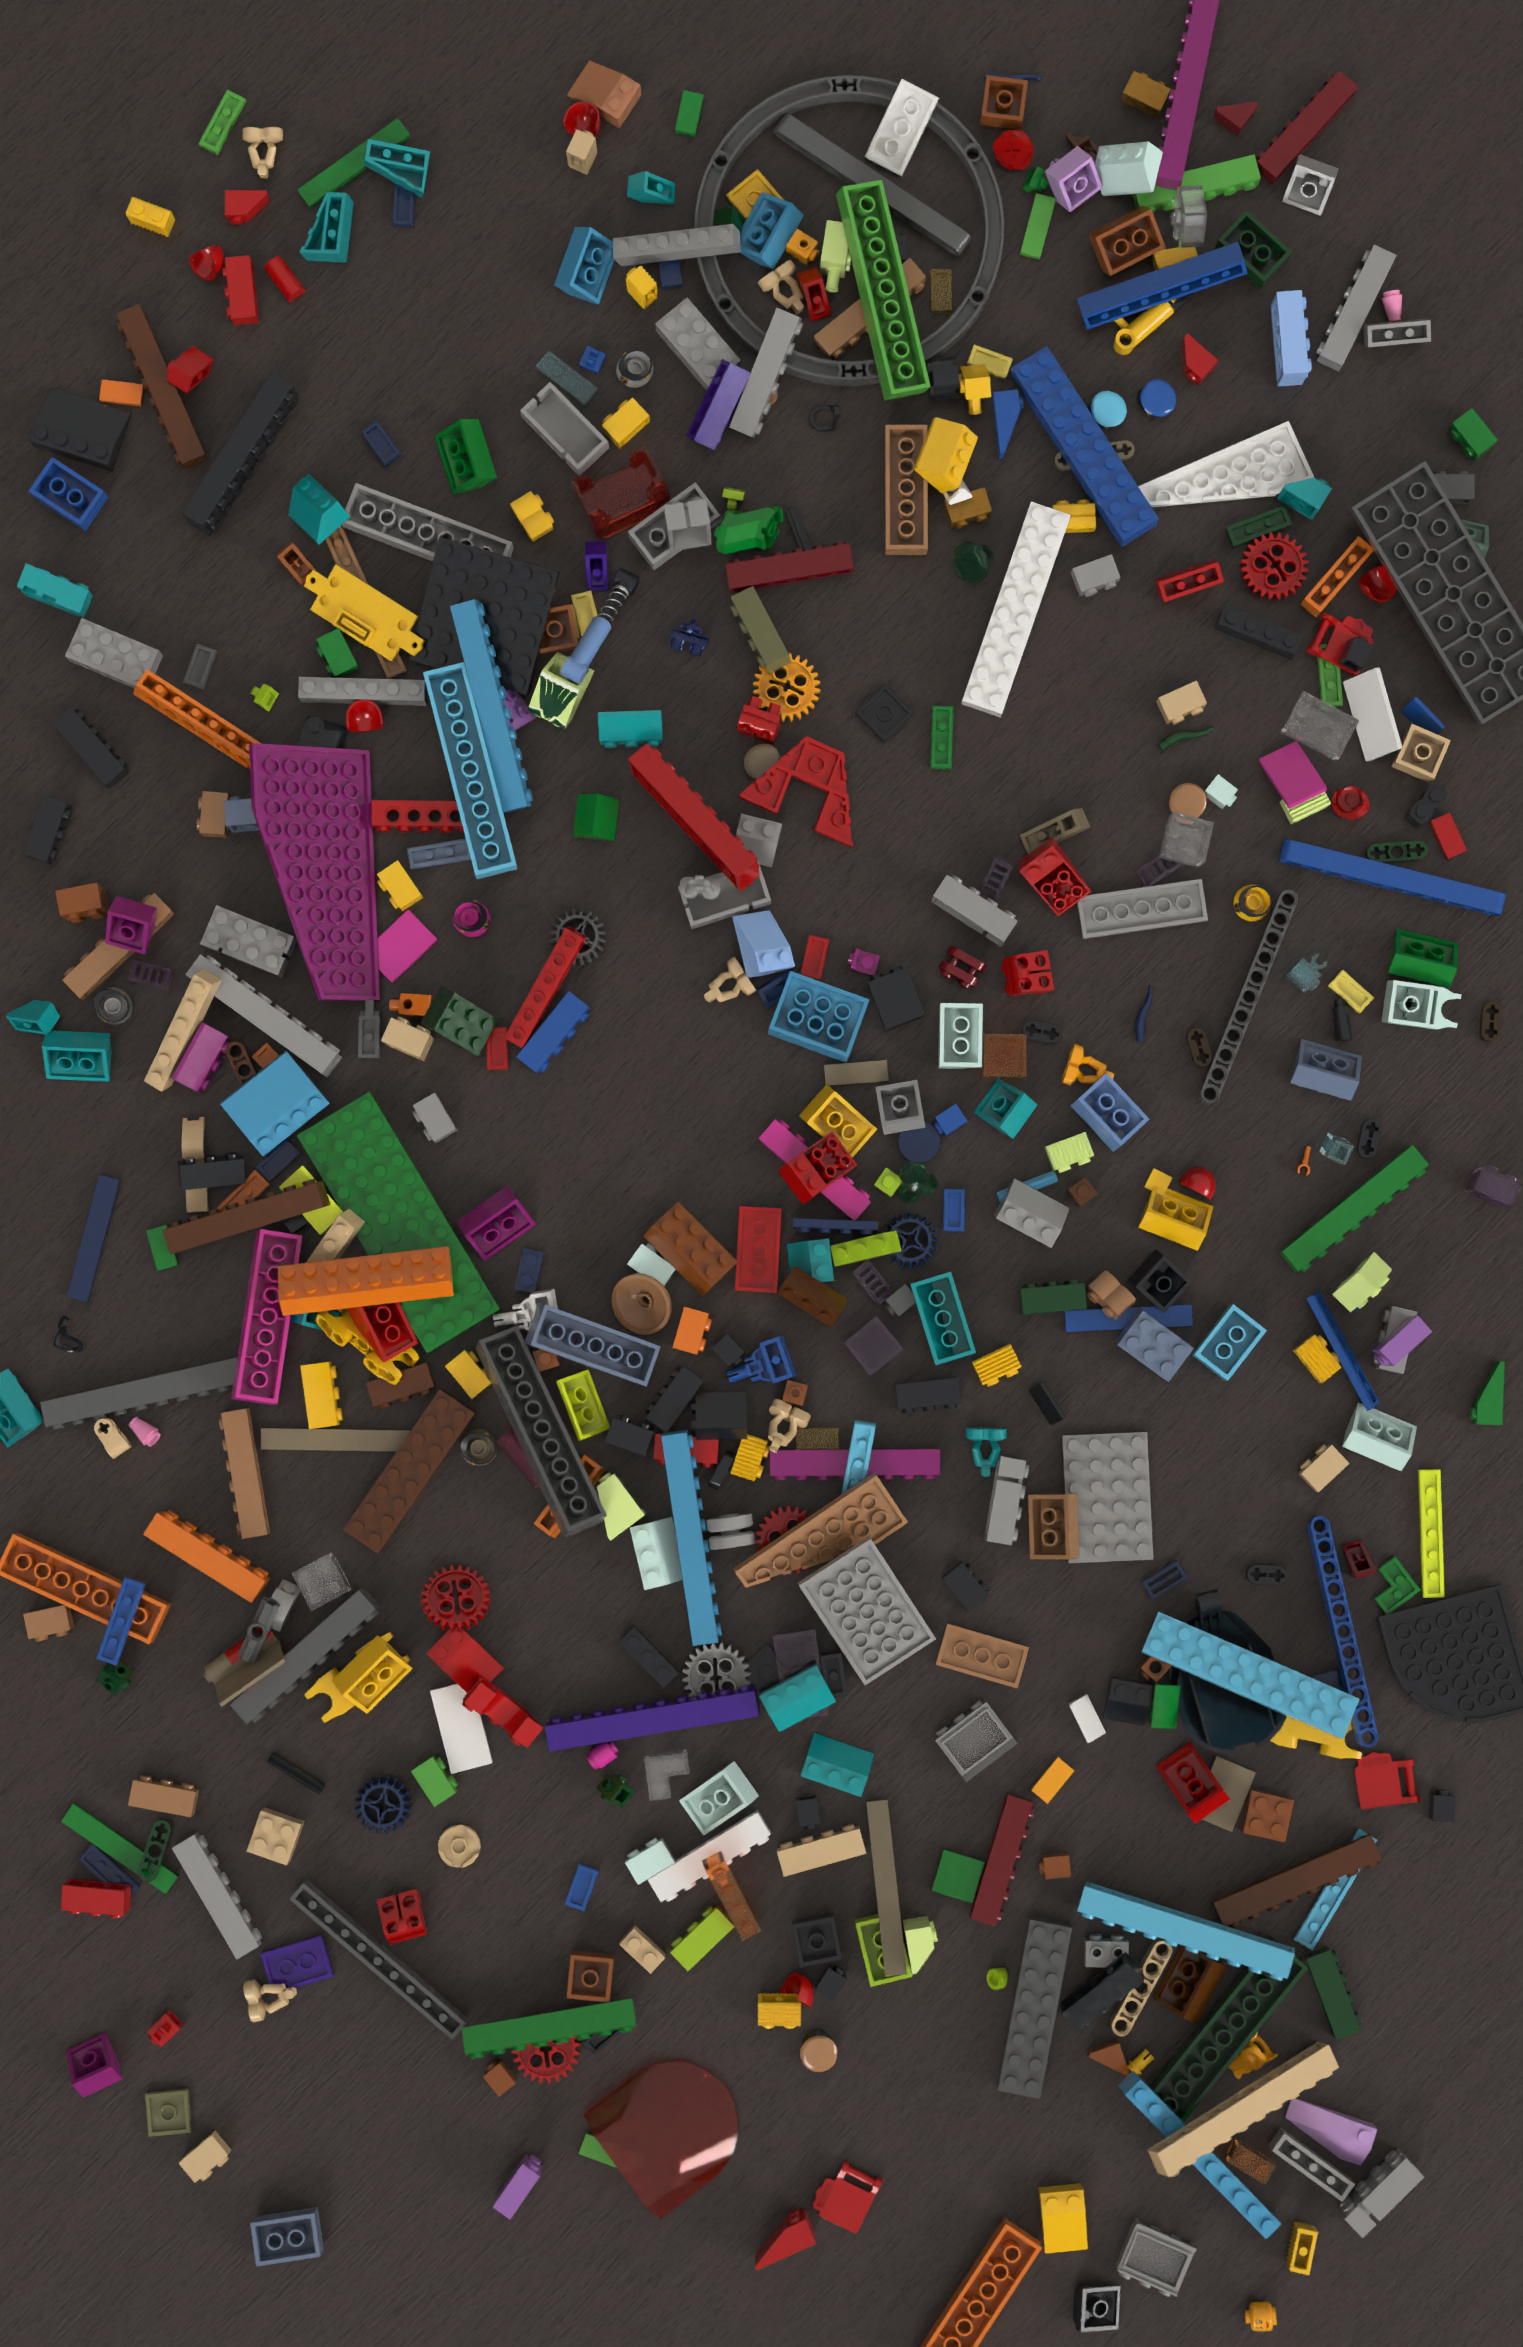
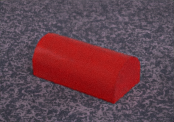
M281 256L272 258L265 265V271L289 303L306 292Z

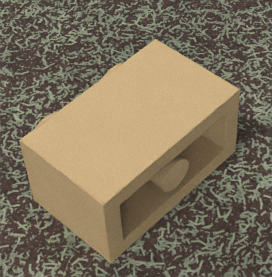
M576 129L566 151L568 167L588 175L598 153L596 138L592 133Z
M1197 681L1165 694L1156 701L1166 724L1172 722L1173 725L1185 720L1184 716L1192 714V716L1203 712V708L1207 704Z
M1323 1444L1315 1451L1316 1456L1312 1460L1307 1459L1300 1465L1301 1470L1298 1474L1315 1492H1320L1349 1464L1331 1444L1327 1446Z
M636 1925L620 1940L619 1945L650 1974L666 1957V1953Z
M215 2130L180 2160L179 2164L194 2183L199 2179L204 2181L213 2173L211 2171L216 2165L221 2167L229 2160L228 2154L231 2152V2149Z

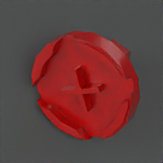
M1022 130L1002 132L997 136L993 145L997 162L1009 170L1025 169L1034 156L1033 144L1029 136Z

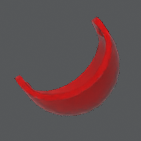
M585 101L573 104L565 113L563 120L564 128L571 135H574L577 129L579 131L586 130L592 133L594 137H597L600 129L598 108L594 104Z
M219 244L206 247L189 256V263L200 278L212 280L222 269L224 254Z
M1383 565L1369 570L1359 579V586L1363 593L1377 602L1388 601L1393 597L1397 589Z
M363 699L352 703L346 713L347 730L350 732H369L381 729L383 721L379 707L374 702Z
M1200 1166L1189 1168L1178 1182L1179 1185L1186 1186L1202 1194L1209 1201L1216 1189L1213 1174L1207 1168Z
M799 1973L789 1975L780 1988V1994H798L797 1999L801 2002V2005L812 2008L814 1989L809 1979Z

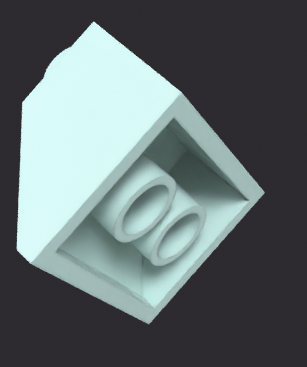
M1149 141L1099 146L1095 167L1103 187L1100 189L1103 196L1153 192L1163 152Z
M940 1003L939 1069L982 1067L983 1004Z
M1358 1402L1346 1429L1342 1447L1402 1471L1412 1455L1417 1426L1374 1408L1367 1411L1364 1405Z
M672 1517L631 1526L630 1531L644 1590L683 1580Z

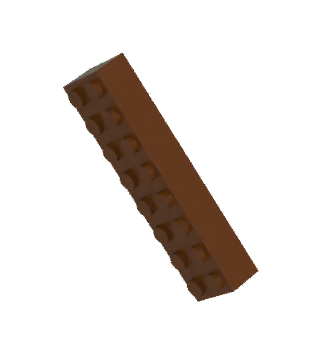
M439 1389L343 1530L375 1553L379 1554L382 1552L477 1412L445 1389Z

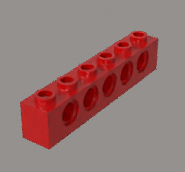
M372 800L371 825L373 828H377L378 832H389V829H398V832H410V829H419V832H431V829H440V832L450 833L452 829H461V832L464 833L461 820L459 822L451 820V816L459 812L456 801ZM398 812V820L394 822L389 821V814ZM413 812L420 813V818L416 822L409 820ZM434 812L441 813V818L437 822L430 820Z
M570 926L564 929L506 1033L505 1039L524 1048L532 1038L588 938L587 936Z

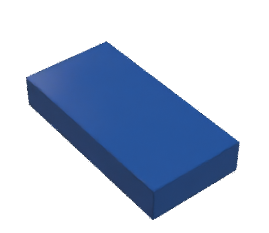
M944 1189L943 1231L964 1232L965 1189Z
M579 1863L564 1904L585 1911L599 1870Z

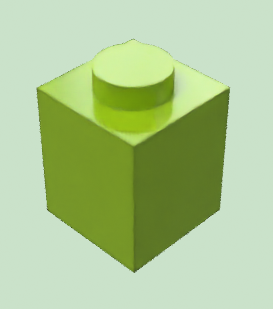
M885 1168L874 1184V1187L891 1198L903 1179L888 1168Z

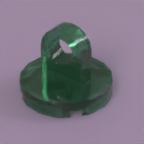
M970 541L961 543L954 549L955 558H953V564L959 576L964 580L971 581L969 583L973 584L984 580L989 572V564L993 561L992 550L987 545L979 546Z
M910 1161L905 1162L899 1168L898 1176L902 1183L898 1188V1194L903 1202L912 1203L921 1194L931 1195L938 1187L935 1175L932 1173L929 1175L926 1172V1167ZM907 1190H913L911 1194H904Z

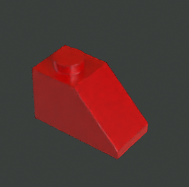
M225 190V217L227 221L235 225L249 222L270 202L268 192L258 190Z
M813 268L798 273L800 289L811 321L830 316L831 312L823 279L818 269Z
M1187 333L1182 342L1184 372L1191 382H1196L1200 385L1216 367L1218 360Z

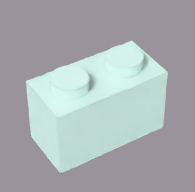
M649 1243L646 1246L641 1244L627 1265L641 1274L654 1277L665 1286L676 1269L665 1258L657 1255V1250Z
M655 1837L645 1844L646 1848L641 1851L635 1849L627 1855L628 1859L625 1860V1864L638 1885L675 1863V1858L663 1838L657 1840Z

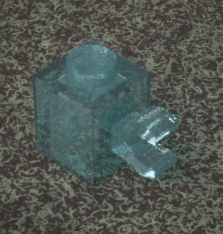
M1318 953L1311 958L1310 963L1302 958L1286 975L1304 993L1309 989L1313 991L1320 984L1318 979L1321 977V974L1317 970H1322L1328 964L1327 961L1322 965L1316 963V959L1319 957Z

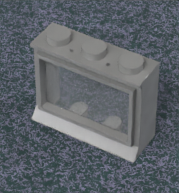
M986 1700L975 1702L970 1706V1712L966 1715L963 1713L959 1714L953 1719L954 1724L948 1728L944 1726L936 1732L937 1736L934 1738L966 1782L1017 1744Z
M1135 2217L1115 2267L1119 2271L1118 2274L1126 2279L1135 2278L1144 2287L1150 2288L1153 2286L1158 2288V2292L1170 2297V2295H1174L1177 2297V2293L1197 2248L1194 2242L1185 2243L1174 2234L1169 2236L1160 2232V2229L1156 2226L1151 2225V2227L1140 2223V2220Z

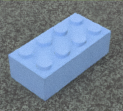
M1302 290L1276 292L1270 306L1277 387L1302 385L1312 368L1311 359L1307 357V351L1310 350L1309 338H1306L1305 330H1308L1307 317L1304 318L1306 297H1302Z

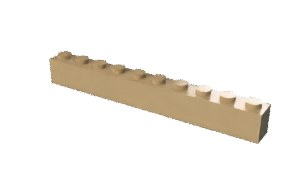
M1322 2042L1314 2043L1149 2148L1148 2152L1157 2172L1167 2177L1177 2175L1181 2168L1194 2164L1197 2158L1211 2153L1217 2145L1230 2141L1231 2136L1247 2130L1250 2124L1261 2121L1270 2111L1280 2109L1284 2102L1297 2098L1300 2092L1314 2087L1320 2079L1330 2077L1339 2066L1329 2044Z

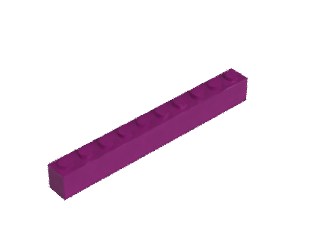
M1190 0L1189 2L1192 12L1187 13L1185 26L1189 27L1188 31L1183 32L1181 45H1185L1184 50L1179 51L1177 64H1181L1180 70L1175 69L1173 82L1177 83L1176 89L1171 88L1169 101L1173 102L1172 108L1167 107L1165 120L1169 122L1168 127L1163 126L1161 139L1165 140L1164 146H1159V150L1163 154L1155 185L1157 187L1178 191L1181 188L1219 0Z

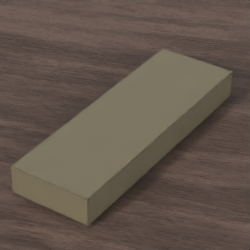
M887 1060L824 1065L825 1085L827 1084L828 1086L889 1081Z

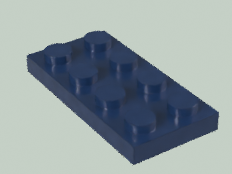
M793 1218V1228L797 1229V1233H809L810 1229H818L820 1234H830L831 1230H839V1234L852 1235V1231H860V1235L872 1236L873 1232L878 1231V1222Z

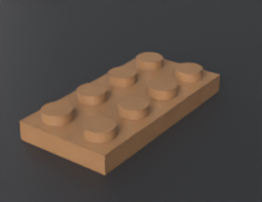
M947 1623L935 1665L1018 1689L1029 1647Z

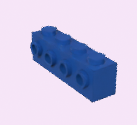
M568 991L520 1051L517 1059L536 1074L540 1071L543 1073L550 1065L549 1059L553 1055L557 1056L564 1046L561 1044L565 1039L570 1040L576 1033L575 1027L579 1022L583 1023L590 1015L588 1012L589 1006Z

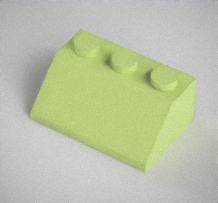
M928 1916L902 1920L912 1974H917L933 1951V1942H937L933 1921L929 1922Z

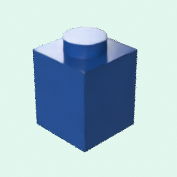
M957 1104L936 1116L933 1125L939 1134L943 1133L947 1136L967 1123V1119Z

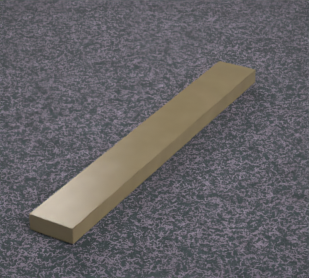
M261 1428V1449L397 1452L411 1430Z
M888 1800L866 1802L885 1976L907 1974Z

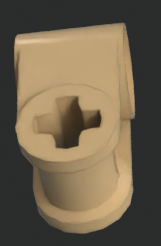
M100 1419L95 1423V1434L113 1459L131 1448L130 1442L112 1419ZM102 1423L109 1424L110 1427H108L107 1429L108 1432L101 1431V1428L103 1427Z

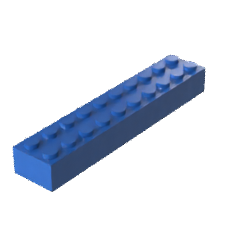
M1046 346L1011 368V378L1058 451L1061 452L1062 457L1070 466L1071 471L1091 502L1095 503V508L1121 548L1156 527L1159 520L1158 516L1049 348Z

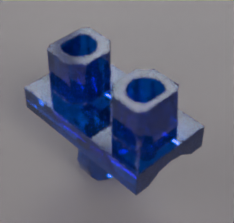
M692 619L690 624L682 623L681 629L688 630V632L673 628L669 636L672 637L671 649L682 651L684 642L687 641L692 643L690 653L701 656L704 648L708 645L709 638L693 634L694 632L701 634L703 629L695 626V619Z

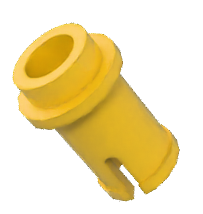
M1144 2049L1132 2062L1129 2061L1130 2064L1127 2067L1131 2072L1134 2071L1137 2075H1141V2071L1155 2058L1150 2054L1143 2060L1149 2054Z

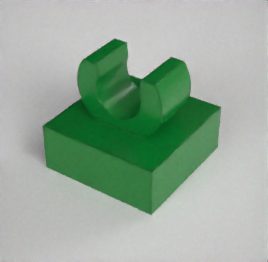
M1038 166L1030 169L1021 189L1027 193L1034 189L1040 192L1042 189L1045 190L1049 181L1041 177L1044 170Z

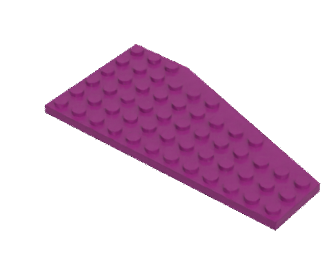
M259 743L249 744L252 811L318 1000H380L373 827L371 825L370 751Z

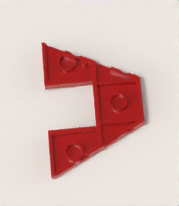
M804 737L737 796V798L776 814L790 778L794 777L827 792L813 831L848 847L853 846L850 828L851 818L849 817V796L846 789L847 776L844 769V753L810 737Z

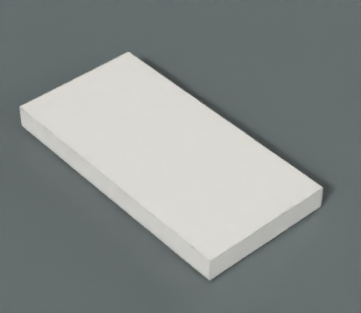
M901 79L866 152L865 158L902 176L939 98Z
M1374 668L1343 681L1365 761H1372L1402 749L1380 668Z
M458 1684L431 1690L430 1693L451 1774L493 1763L481 1715L475 1710L470 1712L462 1705V1698L467 1692Z

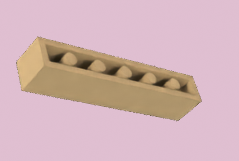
M205 969L193 975L144 1082L161 1092L172 1086L174 1082L172 1076L202 1023L222 979Z

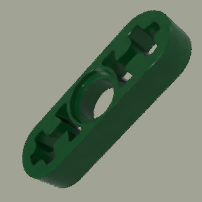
M1420 840L1378 843L1371 845L1366 850L1365 856L1366 859L1382 863L1419 861L1427 855L1428 847ZM1416 845H1418L1419 849L1423 850L1419 856H1417L1416 852H1411L1408 854L1409 857H1406L1407 850L1416 848ZM1384 847H1387L1386 854L1379 855L1377 859H1375V856H1371L1370 854L1374 851V848L1377 850V852H1384ZM1393 847L1401 848L1402 856L1400 858L1392 856L1391 849Z
M165 1820L156 1821L151 1828L138 1869L140 1879L145 1882H151L156 1879L171 1834V1826ZM161 1824H164L165 1829L168 1830L167 1833H163L161 1836V1840H165L164 1844L158 1841H151L152 1837L157 1839L158 1831L155 1829L160 1827ZM152 1845L160 1846L161 1853L158 1857H151L148 1850ZM146 1858L151 1861H158L157 1865L152 1864L151 1870L154 1871V1875H149L148 1878H145V1874L142 1872L149 1865V1862H145Z

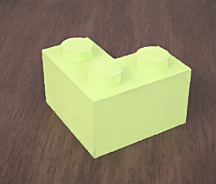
M1373 1252L1360 1263L1353 1274L1338 1286L1332 1295L1350 1312L1356 1307L1361 1309L1369 1301L1367 1298L1369 1296L1374 1298L1382 1290L1381 1287L1389 1281L1387 1276L1392 1269Z

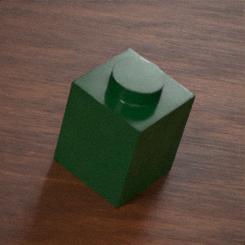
M727 206L723 209L715 210L713 226L734 224L740 231L741 239L744 216L734 207Z

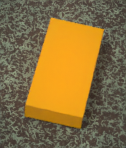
M1057 1756L1031 1788V1791L1048 1804L1073 1774L1074 1770Z

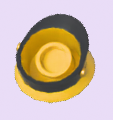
M1255 884L1246 885L1235 894L1233 901L1234 909L1240 918L1246 921H1258L1270 911L1272 905L1271 894L1262 886Z

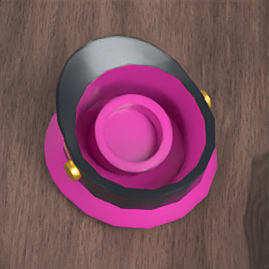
M468 900L457 905L454 909L452 920L454 927L462 935L477 937L487 931L491 916L485 905L475 900Z

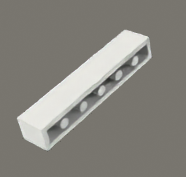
M756 1810L676 1859L675 1863L649 1878L648 1882L660 1902L665 1899L669 1902L678 1896V1891L683 1888L687 1891L694 1887L696 1880L701 1877L705 1880L714 1874L713 1870L717 1867L725 1868L733 1862L732 1858L739 1855L742 1857L751 1851L750 1847L758 1844L760 1846L767 1842L771 1831L759 1811Z

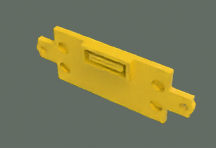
M335 564L328 578L315 570H312L311 574L307 575L304 586L318 595L310 610L332 623L341 631L391 662L394 661L401 648L415 657L423 649L425 640L411 632L419 616L337 564ZM414 643H417V648L413 647Z

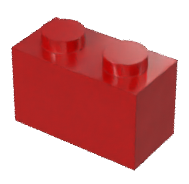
M192 346L189 350L183 351L179 358L169 363L166 380L185 393H188L209 376L214 359Z

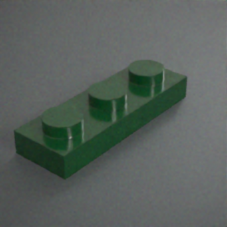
M1283 505L1227 526L1225 530L1232 548L1251 542L1255 538H1260L1262 534L1266 536L1270 532L1274 533L1288 528L1292 523L1286 507Z

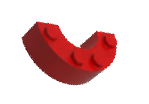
M479 1678L462 1698V1705L470 1712L475 1710L480 1715L486 1714L489 1716L488 1720L497 1727L499 1725L510 1734L509 1739L517 1746L522 1744L528 1748L543 1729L541 1724L520 1704L483 1678Z

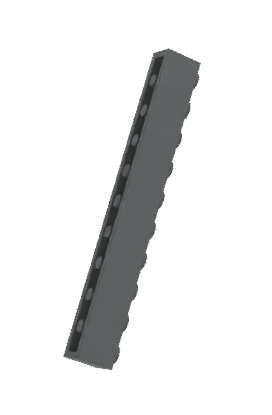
M237 1358L40 1402L45 1427L52 1426V1430L65 1428L64 1423L73 1422V1425L86 1423V1418L93 1417L94 1421L107 1418L106 1414L114 1412V1415L118 1416L126 1414L127 1409L130 1408L140 1411L148 1409L147 1405L155 1403L157 1407L169 1404L168 1400L174 1398L179 1402L188 1400L189 1395L196 1393L197 1397L210 1395L209 1390L218 1389V1392L231 1390L230 1386L234 1382Z
M308 1879L303 1882L289 1899L450 2039L453 2040L466 2025L468 2017Z

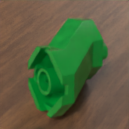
M774 505L744 513L728 509L725 512L723 522L716 527L714 537L717 538V551L729 554L755 547L764 550L766 547L771 548L780 532L777 525L778 522L782 524L783 521L782 508Z

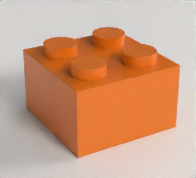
M684 1307L673 1348L698 1355L699 1351L703 1352L706 1344V1339H703L704 1332L709 1331L712 1319L709 1318V1313Z

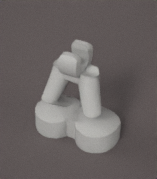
M695 875V877L682 878L679 889L681 895L687 899H692L699 894L707 900H714L720 894L721 885L715 878H704V875Z

